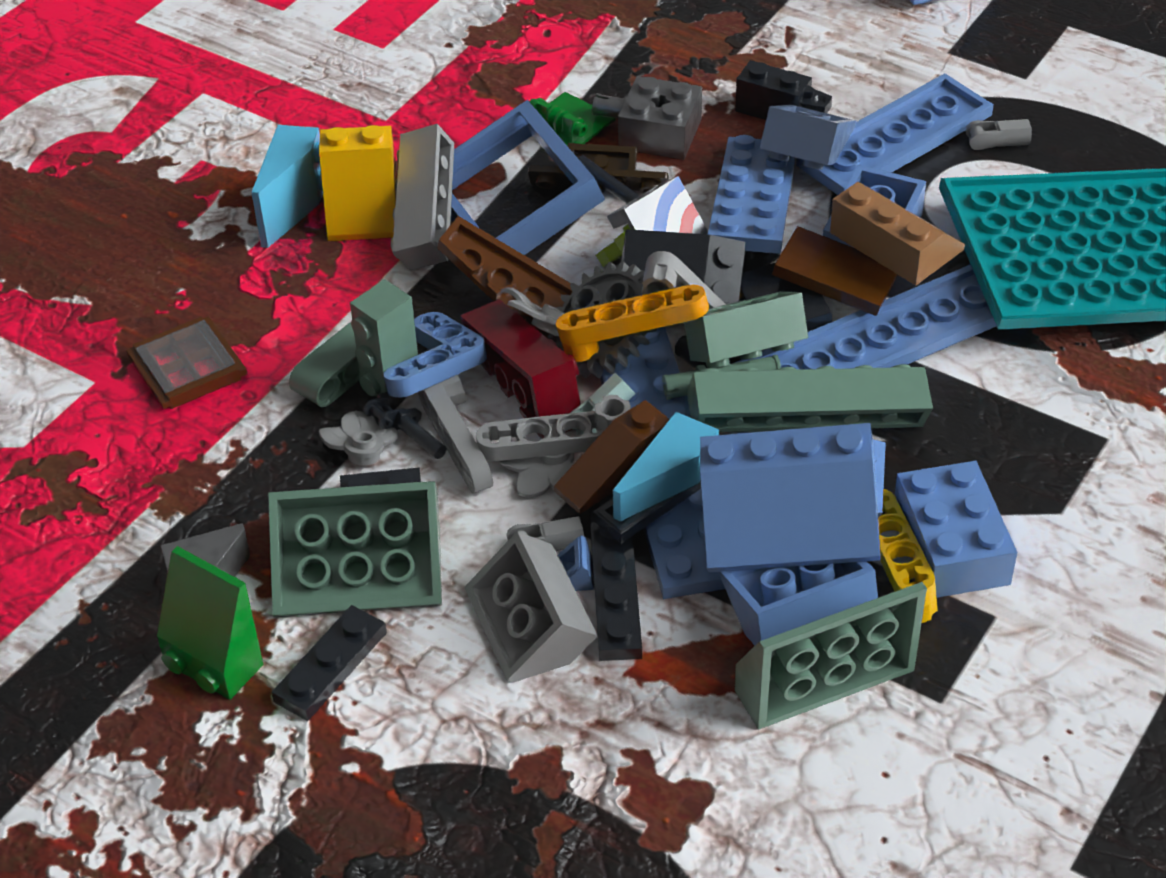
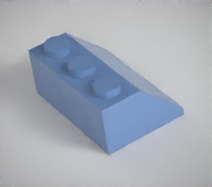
M867 561L720 571L722 582L743 632L754 646L759 641L878 598L875 569Z

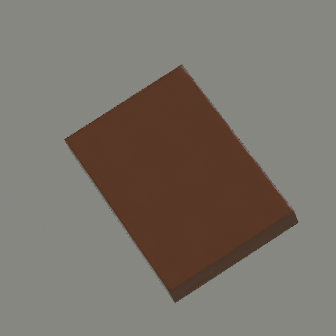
M797 226L779 256L772 275L874 316L878 315L898 275L851 246Z

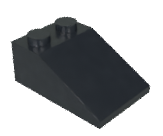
M627 229L625 231L622 261L629 267L634 264L641 271H644L646 261L652 253L657 251L672 253L725 304L739 302L746 242L710 234Z

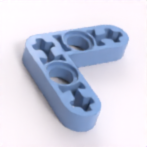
M430 312L419 315L414 319L416 341L429 350L398 363L384 372L387 393L393 397H407L480 365L487 359L484 338L443 313Z

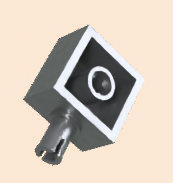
M637 76L628 96H625V98L596 93L592 105V114L618 118L619 146L637 147V151L640 153L685 160L702 119V86L690 85L685 82L659 80L654 77Z

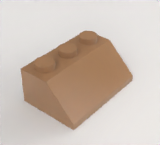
M856 182L833 198L830 233L915 286L964 250L965 244L860 182Z

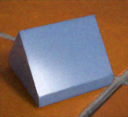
M580 535L558 554V557L575 591L594 590L592 555L586 537Z

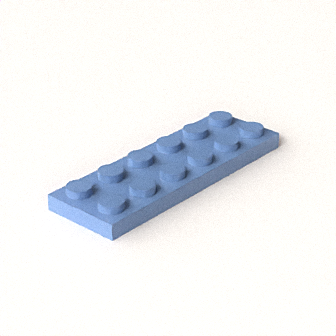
M944 73L857 121L853 132L834 164L824 165L823 170L803 166V159L797 158L796 166L839 195L844 191L857 164L892 173L964 132L970 122L976 120L983 121L992 116L994 104Z
M749 135L728 137L708 234L746 242L745 251L781 254L796 157L790 156L789 162L768 157L769 151L760 149L762 139H754Z

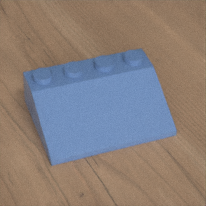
M870 423L700 437V475L708 572L881 560L875 457Z

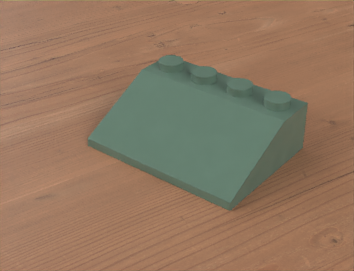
M435 481L268 492L273 617L345 612L351 605L363 611L442 605L438 491Z
M917 583L759 641L736 664L735 692L757 729L760 730L913 672L927 591L924 583Z

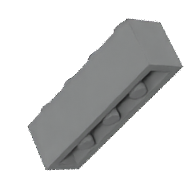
M438 124L400 134V146L397 151L398 176L395 180L396 205L393 209L394 235L391 239V249L394 256L410 271L448 261V258L437 249L439 239L449 228L451 220L454 142Z

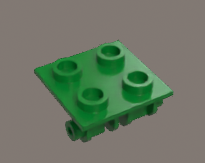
M567 92L562 93L550 103H547L542 98L529 101L567 146L568 143L585 144L616 120L614 117L593 115L591 104Z

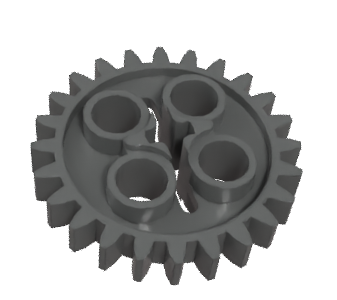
M621 261L618 267L612 262H608L605 272L596 266L592 277L585 273L582 274V284L579 286L574 283L570 284L571 295H561L560 298L565 303L563 307H557V309L567 313L573 310L643 295L641 292L644 271H641L634 264L629 267L624 261ZM657 328L597 341L599 345L598 353L592 355L589 360L576 362L579 374L584 378H588L592 373L597 378H600L604 369L611 375L614 374L617 363L627 367V356L632 354L635 357H639L640 354L637 347L639 344L649 345L650 341L645 336L647 332L657 331ZM549 334L548 339H552L557 347L564 352L560 337Z

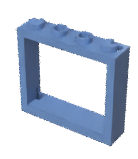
M528 100L454 149L452 182L453 190L531 136L536 139L574 185L496 237V239L523 255L605 200L593 175ZM452 193L450 221L453 223L460 216L478 227Z

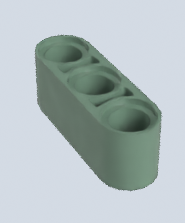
M351 322L294 367L289 378L290 389L316 405L326 407L359 381L360 371L358 359L355 355L356 343Z

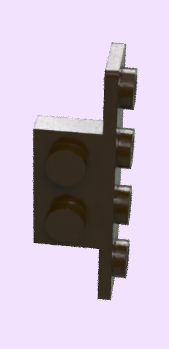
M568 143L569 149L577 158L584 155L632 191H640L644 194L660 183L669 180L667 172L636 170L637 147ZM529 165L528 167L530 183L538 188L551 190L555 189L556 186L571 187L574 185L558 166ZM597 183L600 189H605L603 186Z

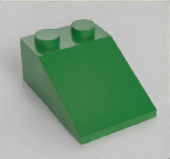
M177 546L171 551L157 633L162 652L161 659L164 665L173 673H183L194 679L205 691L209 693L217 692L231 700L264 665L246 583Z

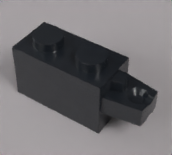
M750 60L736 78V112L766 120L770 106L794 105L823 113H828L831 109L832 96L812 87V77L795 71H787L769 66L763 62Z

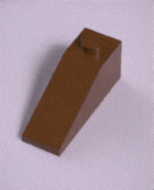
M647 400L626 411L612 421L554 485V492L579 514H582L613 493L614 488L670 419Z

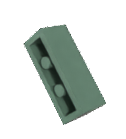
M385 279L350 302L351 326L356 343L355 355L358 359L360 371L359 382L362 389L368 395L375 397L380 393L387 392L384 372L388 368L418 355L412 297Z
M780 291L710 308L704 316L684 322L690 361L706 362L707 368L726 366L730 364L729 358L739 356V359L757 358L762 356V350L771 348L772 351L794 348L795 341L808 338L801 292Z

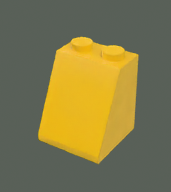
M370 125L355 128L335 127L320 129L319 157L328 241L393 238V209L396 205L395 180L397 179L392 126Z

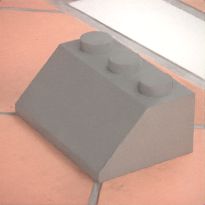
M517 531L464 587L503 674L509 682L514 683L571 664L598 637L553 545Z

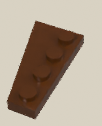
M460 216L454 220L439 239L437 249L493 301L500 299L507 305L508 301L516 300L515 297L508 293H500L501 289L511 287L542 308L544 304L557 308L563 307L565 303L561 300V295L570 296L572 293L570 282ZM509 306L512 310L516 309L520 316L531 324L534 317ZM537 328L541 334L548 338L550 333Z

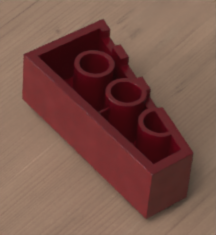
M499 299L460 315L463 326L484 338L487 359L481 363V366L490 376H496L500 388L507 398L515 395V398L521 405L519 412L524 418L569 414L581 405L576 376L579 375V369L573 356L567 355L557 347L552 339L546 338L538 331L536 326L524 320L516 309L512 310ZM537 433L541 439L544 438L543 434Z

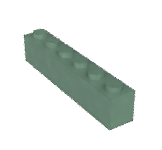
M906 364L896 365L891 368H873L869 365H861L846 369L822 366L816 369L799 370L794 367H783L778 370L743 368L739 371H719L718 369L708 368L700 372H693L687 389L690 418L717 428L719 432L776 431L870 423L871 428L923 427L933 410L925 367H911Z

